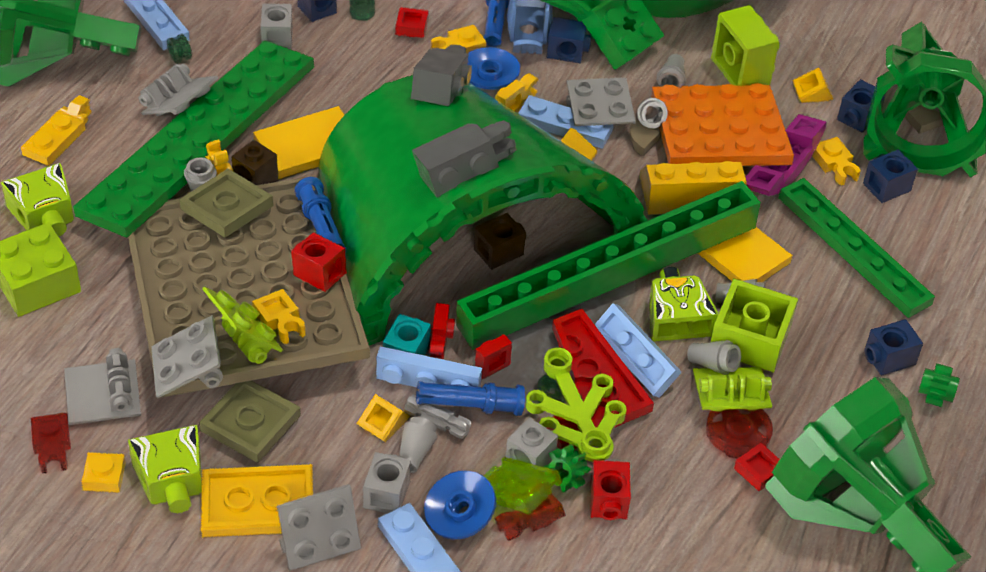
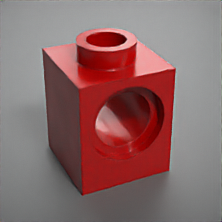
M314 232L291 250L293 275L324 292L347 274L345 248Z
M593 460L590 480L591 517L606 520L627 519L631 500L630 462Z

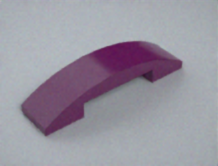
M798 114L785 129L794 153L793 164L763 167L755 165L746 176L747 187L751 191L772 196L780 193V189L790 185L801 173L815 152L826 129L827 121Z

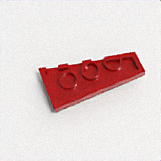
M582 308L553 320L552 330L559 348L566 349L572 355L570 375L583 402L591 390L592 380L596 375L607 374L613 379L611 395L601 400L591 418L595 427H598L604 418L605 406L612 400L623 402L627 409L625 420L615 427L653 412L654 402ZM604 384L598 385L599 387H607ZM610 411L613 414H620L618 411Z

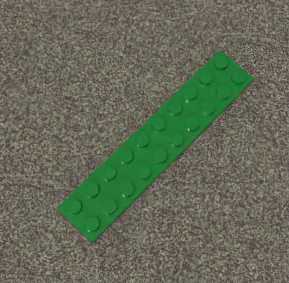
M264 40L213 84L209 92L198 97L186 110L182 111L73 206L75 217L128 238L187 184L184 170L192 159L206 158L205 156L208 155L207 143L219 139L221 151H223L314 68V58Z

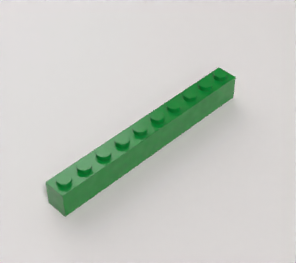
M743 181L458 300L456 303V327L471 349L474 350L485 341L494 340L503 334L509 335L756 228L761 202Z

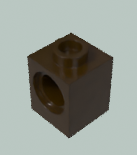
M252 140L231 156L233 171L254 185L278 182L277 154L259 142Z
M505 213L475 227L474 251L493 270L524 255L526 231L521 223L516 222L508 213Z

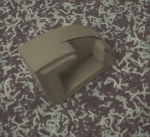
M917 106L908 111L904 117L919 134L944 126L940 112L923 106Z
M635 119V124L630 126L629 137L633 143L634 150L644 156L660 139V131L654 128H647Z

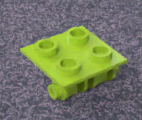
M205 286L202 288L222 313V327L250 362L263 363L267 359V353L272 348L279 352L283 351L274 339L277 336L275 331L258 320L260 314L252 305L245 301L242 304L237 303L231 295L223 290L217 293Z
M738 367L735 372H729L725 375L709 368H693L702 410L746 409L754 411L772 408L768 392L772 389L771 377L764 376L761 367Z

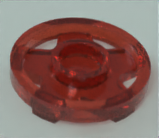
M737 409L711 410L706 423L707 437L717 449L726 453V456L736 459L760 443L767 447L772 437L773 426L770 417L763 409L746 410L751 412L746 415L741 414ZM721 413L722 421L713 422L714 418ZM763 424L766 429V436L758 430Z

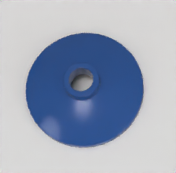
M484 47L468 53V65L472 66L469 83L478 88L487 90L501 89L519 77L520 64L517 58L508 51L494 47Z
M463 470L450 473L438 480L430 489L424 504L426 521L431 529L441 537L454 540L471 537L481 531L491 520L496 507L495 491L491 483L477 472ZM468 507L465 512L459 514L462 508Z

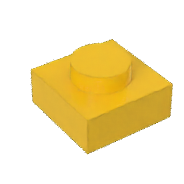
M88 452L81 481L83 491L120 492L126 464L125 455Z

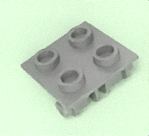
M175 64L165 74H162L160 79L154 80L153 83L141 90L138 97L139 102L143 106H147L141 114L161 116L168 112L173 114L181 113L190 106L188 103L190 100L209 92L211 89L209 85L216 81L218 76L191 79L188 75L190 70L186 64Z
M626 77L566 81L569 93L566 102L567 107L572 109L575 126L635 124L636 121Z
M213 315L151 346L157 398L197 378L209 388L219 386L223 379V373L219 369L221 358Z
M111 349L106 356V363L64 368L69 425L141 416L135 359L128 360L126 353L122 349Z
M350 484L277 505L283 537L279 539L282 552L286 553L289 571L361 549Z

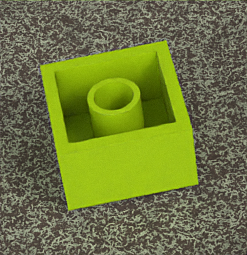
M751 5L728 10L718 15L711 59L730 84L740 86L756 83L770 85L775 70V60L780 47V41Z
M49 222L0 241V288L18 317L81 292L77 264Z
M733 278L714 324L711 342L729 340L740 348V362L761 367V369L774 373L792 326L798 298Z

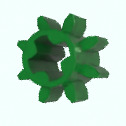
M936 363L934 370L925 368L918 393L927 395L925 403L942 407L944 400L953 402L960 378L951 375L952 367Z
M570 444L562 450L557 448L549 453L553 461L543 466V469L547 470V475L550 479L549 484L561 486L562 492H566L572 487L578 489L586 484L582 476L592 471V468L588 467L587 460L584 459L586 457L585 452L579 454L578 451H574L573 445Z

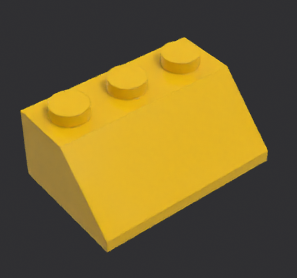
M731 161L721 163L692 162L687 164L661 163L646 165L640 170L639 174L648 215L665 214L743 181L745 184L747 183L741 162Z

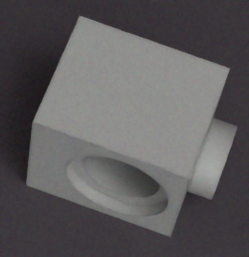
M262 4V42L265 40L292 50V4Z
M529 417L507 439L505 466L534 484L547 471L543 469V466L553 461L549 453L557 449L558 435Z
M375 452L363 485V508L389 513L402 507L410 484V459H405L395 454L387 455Z

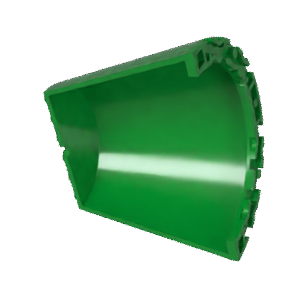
M413 75L383 84L380 88L360 100L341 118L329 135L319 162V178L324 186L323 194L331 202L330 214L346 247V275L351 288L355 309L359 313L369 346L384 341L386 325L391 312L390 301L404 287L401 279L407 270L413 274L433 253L429 247L441 237L446 242L454 236L457 229L465 224H473L496 211L515 204L535 199L551 198L559 193H565L568 198H578L613 226L614 235L648 221L643 213L645 209L642 203L625 182L471 83L464 85L461 95L456 96L450 106L411 99ZM499 121L510 122L512 134L507 136V138L515 140L517 151L498 161V168L468 179L439 197L434 195L420 177L412 152L413 149L466 124H477L482 129Z

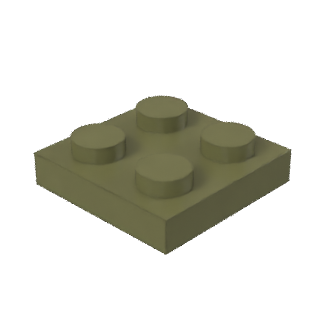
M226 169L179 199L182 211L224 238L274 206L271 194L230 169Z
M253 381L236 383L199 422L201 432L259 463L301 416L300 406Z

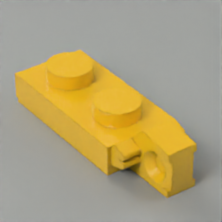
M79 95L70 102L68 108L64 106L58 110L21 146L22 155L50 166L86 130L85 124L88 121V116L92 113L89 104L90 99Z

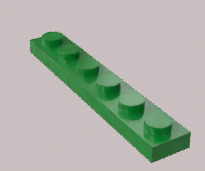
M805 178L780 189L778 199L907 318L933 305L935 296Z

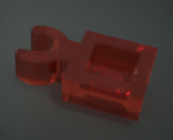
M67 412L31 417L32 445L34 454H39L38 462L41 472L43 474L47 473V464L53 460L59 461L62 471H66L68 461L64 450L71 449Z
M545 488L515 503V511L501 513L494 519L500 532L504 531L505 537L509 541L520 536L523 530L528 527L535 532L550 526L554 521L566 515L562 503Z

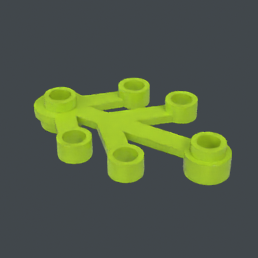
M552 348L545 353L543 368L550 378L556 379L567 404L548 397L541 390H532L526 396V409L532 414H541L546 411L577 424L580 432L560 425L559 421L553 417H544L539 421V424L545 428H553L554 430L551 432L558 435V439L577 446L579 454L585 452L586 457L584 459L591 462L593 460L605 461L613 453L614 443L610 435L615 426L625 420L626 406L618 400L609 401L605 406L604 418L599 426L595 427L591 418L601 400L611 395L613 379L607 374L596 375L592 380L591 390L583 402L570 375L572 355L566 349ZM604 384L607 387H599L598 385ZM538 400V401H540L541 403H540V404H535V403H533V402H531V401ZM610 411H618L620 414H613Z

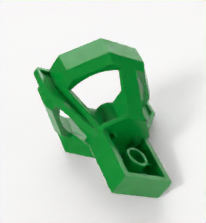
M0 0V85L10 87L57 61L74 54L77 40L80 41L79 45L85 48L100 50V45L111 47L110 51L112 53L130 56V51H138L142 29L137 24L83 13L84 0ZM26 26H31L33 29L28 55L18 57Z
M540 0L569 12L578 18L579 22L582 21L614 70L665 36L642 0Z
M920 22L902 33L901 46L892 44L886 48V67L889 71L879 76L876 81L867 118V134L864 136L863 155L867 160H871L882 153L886 155L899 150L918 168L917 172L945 176L962 167L971 178L978 174L977 158L986 154V80L972 61L958 58L950 51H944L924 23ZM965 79L978 88L983 96L981 114L969 131L958 99ZM897 84L898 87L884 113H882V97L892 86ZM919 105L927 109L938 108L949 143L920 145L909 142L896 133L908 111Z
M874 377L832 405L815 422H809L803 428L804 432L789 445L772 471L774 476L766 483V489L792 519L872 534L881 533L888 529V532H886L887 538L899 550L905 549L914 559L911 564L917 572H955L972 558L921 501L934 487L935 481L912 421L913 412L909 400L889 378ZM903 429L905 437L887 453L884 449L896 439ZM846 481L851 484L834 502L825 498L826 495Z

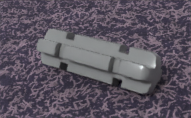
M412 395L406 401L404 411L413 417L419 415L422 418L428 419L438 429L443 431L448 429L450 430L449 433L457 438L463 439L467 436L471 427L469 419L460 415L457 418L454 412L439 405L416 404V395Z

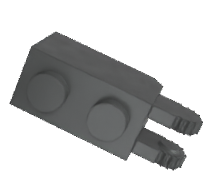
M449 45L446 49H429L414 67L411 99L450 106L455 97L461 95L464 85H468L471 79L472 66L468 65L469 54L466 53V48L460 45Z
M503 120L482 129L477 124H466L413 149L412 152L420 177L434 195L439 197L468 179L498 168V161L517 151L515 140L507 138V136L512 134L510 122L508 123Z

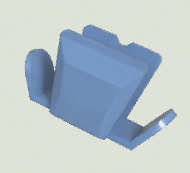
M510 0L507 11V25L510 42H513V53L521 51V53L528 52V54H533L535 52V54L542 55L543 44L548 42L552 23V5L540 0ZM523 25H533L538 30L535 33L529 34L524 33L520 28Z

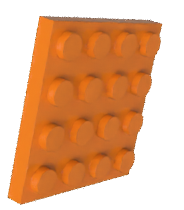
M756 83L743 86L733 84L705 86L695 84L693 86H681V88L674 85L652 86L651 98L663 101L668 110L666 121L662 122L659 127L668 164H687L692 162L721 163L724 161L741 162L742 166L793 164L794 153L770 85Z

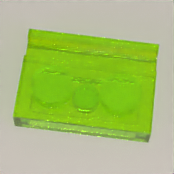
M505 456L501 459L502 465L500 467L493 466L483 475L491 483L495 491L496 505L530 514L552 493L551 487L553 485L559 486L562 484L559 471Z

